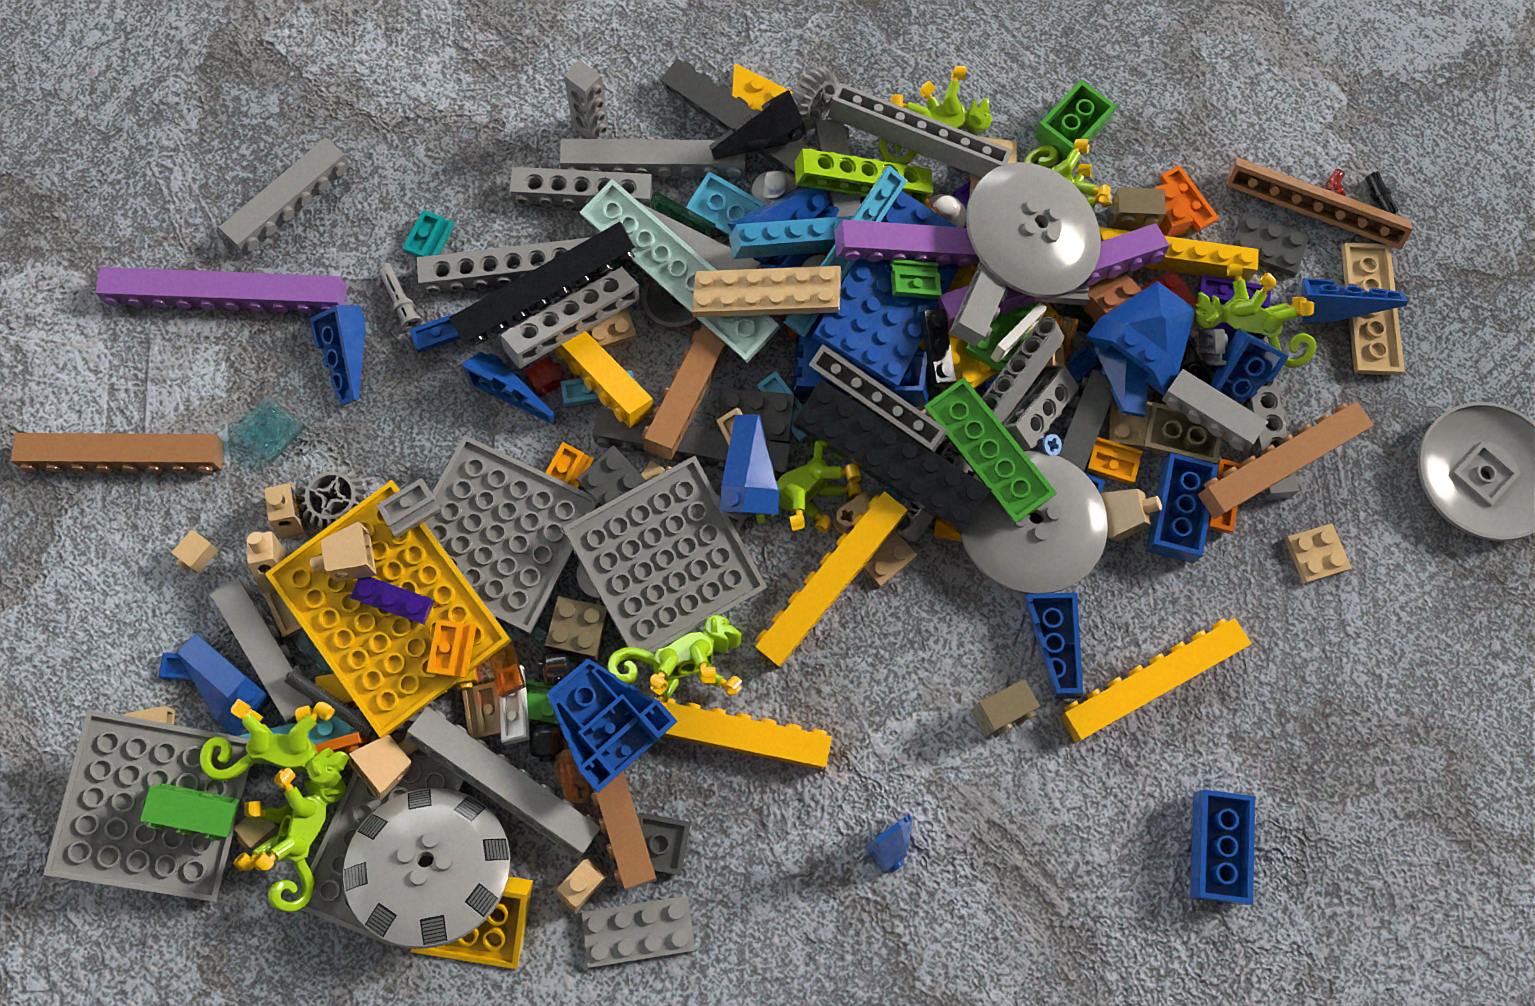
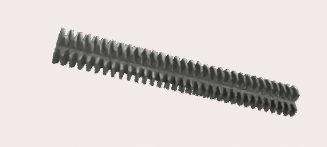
M296 670L285 675L284 682L316 704L318 702H325L332 706L335 710L333 715L337 716V718L366 737L374 734L375 730L369 721L365 720L366 717H363V714L360 716L361 713L357 715L358 711L355 712V709L352 711L353 708L349 710L350 706L348 704L344 706L345 703L341 705L342 701L340 699L337 700V697L334 698V695H329V692L326 693L327 691H324V689L321 690L322 687L318 689L319 685L316 686V683H311V680L308 678H303V675L298 674Z

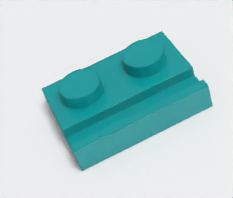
M422 210L402 248L404 253L415 257L440 255L455 227L454 221H448L442 216Z

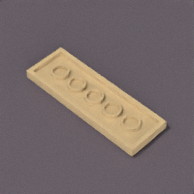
M1344 243L1341 246L1345 287L1351 283L1356 284L1357 287L1363 288L1365 291H1369L1370 288L1395 291L1391 247L1389 245ZM1394 308L1348 318L1354 374L1402 375L1405 370L1398 309Z
M819 266L696 271L692 314L693 317L839 313L841 267Z

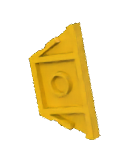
M736 63L734 65L732 96L735 98L741 97L748 103V107L753 110L759 109L762 111L764 103L788 90Z

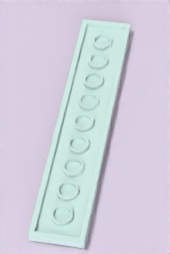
M611 179L580 211V214L600 232L621 222L638 250L633 253L635 258L631 260L692 313L696 271L717 270L617 182ZM769 315L696 317L747 363L780 329V325Z

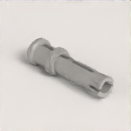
M390 263L380 265L377 271L394 303L393 311L401 320L402 330L410 331L409 329L421 325L422 320L413 309L414 303L406 297Z

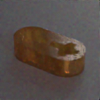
M570 756L560 757L554 764V772L567 798L573 804L580 805L585 803L590 796V789L586 780L579 773L573 758ZM563 762H566L567 765L573 764V767L570 769L573 778L568 779L564 772L559 773ZM576 781L579 788H585L581 799H578L577 796H571V793L574 792L571 783Z

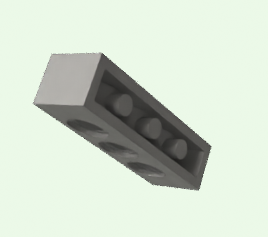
M579 59L564 74L572 126L586 138L597 139L602 137L608 129L602 78L600 74Z
M1066 366L1047 369L1002 424L1022 450L1028 451L1037 445L1039 438L1049 430L1050 424L1061 415L1062 409L1073 400L1074 394L1079 389Z

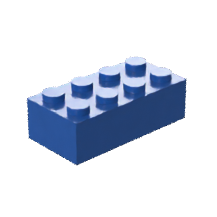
M1170 453L1162 461L1156 496L1161 501L1162 510L1152 514V526H1150L1145 552L1193 564L1203 556L1210 513L1198 494L1205 489L1203 485L1206 482L1217 477L1219 464L1175 453Z
M1204 789L1193 793L1190 899L1236 905L1253 904L1255 796Z

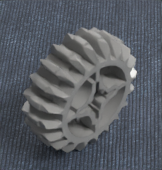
M813 67L812 70L808 69L806 75L802 74L800 81H797L796 87L792 89V97L804 121L805 129H814L816 121L825 120V117L829 115L832 97L839 86L837 77L829 70L821 67Z
M332 465L330 472L326 467H322V474L319 475L313 471L314 479L305 478L308 486L300 487L304 494L298 496V500L302 503L299 505V509L304 512V519L310 520L309 524L313 527L318 525V528L323 531L365 500L367 497L363 494L367 492L365 486H361L363 481L361 478H356L355 472L350 471L348 473L345 467L338 471V468ZM345 484L351 488V500L344 496L345 490L343 488ZM316 498L322 502L321 508L323 510L321 514L317 513L315 508Z

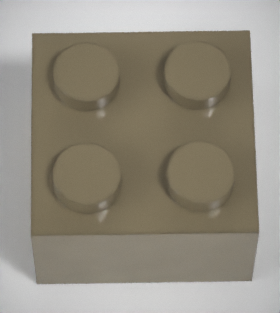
M1118 187L1111 200L1112 204L1106 210L1107 228L1134 231L1155 223L1159 227L1166 215L1165 189Z
M558 596L545 643L549 652H567L572 657L598 662L609 619V613L605 606Z
M1023 679L979 702L971 712L985 737L993 734L997 738L1013 728V723L1018 727L1031 720V718L1036 716L1034 711L1040 705L1026 680Z

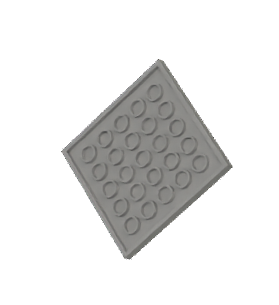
M464 435L432 492L436 503L442 511L424 523L487 608L496 610V618L531 634L574 551L562 527L595 510L598 503L588 493Z
M696 456L687 459L562 527L566 538L627 647H637L654 653L657 649L667 646L705 624L706 619L710 616L720 615L767 588L727 513L720 511L721 502Z
M87 709L43 875L216 902L250 767L237 778L229 781H217L207 776L202 770L200 753L203 745L209 739L214 737L227 739L233 749L232 757L228 763L222 764L217 760L218 755L221 753L220 748L215 749L212 755V764L215 769L224 770L233 766L248 754L245 747L250 738ZM159 782L241 799L232 832L228 837H222L218 841L204 838L205 833L201 832L185 835L175 832V827L165 826L163 830L147 827V822L140 821L149 788Z

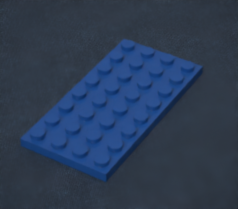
M903 191L899 193L881 222L957 227ZM857 259L853 262L841 283L839 313H825L812 338L895 389L899 385L923 339L919 312L938 310V299L893 296L891 261L871 262L869 259ZM957 264L938 267L941 294L947 293L960 268Z

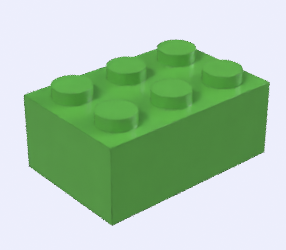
M1081 79L1039 123L1034 138L1044 146L1055 147L1059 157L1065 160L1069 153L1074 150L1075 140L1089 139V144L1111 120L1117 106Z
M157 782L149 788L140 821L147 822L146 826L149 828L163 830L165 826L175 827V832L180 834L193 835V832L205 833L204 838L220 841L222 837H228L232 832L241 799Z

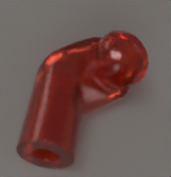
M1335 169L1326 182L1325 189L1346 196L1344 188L1340 183L1345 176L1344 171Z

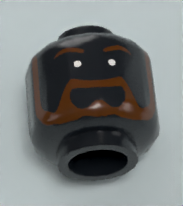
M567 652L545 653L543 658L538 660L539 680H543L547 686L557 685L576 669L575 660H570Z
M555 723L536 724L534 729L529 731V752L533 757H539L540 762L554 761L555 755L563 751L562 730L556 727Z

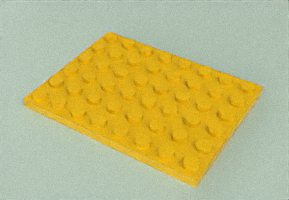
M390 480L265 573L380 738L389 735L462 679V677L426 672L437 619L477 626L468 674L512 641L424 522L398 538L393 535L376 506L400 491L393 480ZM360 521L370 532L377 574L371 577L434 600L425 625L351 599L350 596L358 579L337 582L326 571L314 573L310 565V559L323 555L322 539Z

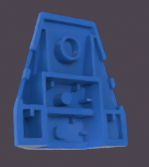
M1156 281L1099 318L1085 338L1104 352L1110 345L1147 371L1149 374L1144 382L1164 395L1179 374L1196 309Z
M586 659L547 692L548 699L578 771L597 793L678 722L659 700L640 692L637 687L625 683L617 678L615 674L589 659Z

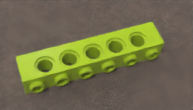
M804 148L794 161L797 186L867 196L884 169L891 166L908 180L901 191L924 205L934 193L931 169L920 166H909L879 161L878 159H866Z

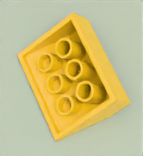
M509 877L500 902L478 928L449 944L426 949L411 948V952L517 969L530 908L533 880Z

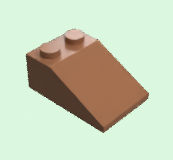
M1121 273L1115 278H1106L1089 286L1088 297L1090 300L1087 305L1080 306L1096 323L1099 318L1142 290L1129 276Z

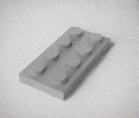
M688 896L582 912L588 968L695 951Z

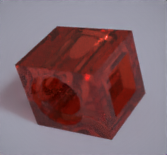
M550 356L525 369L527 379L539 398L560 387V381H563L562 376L565 375L560 363H554Z

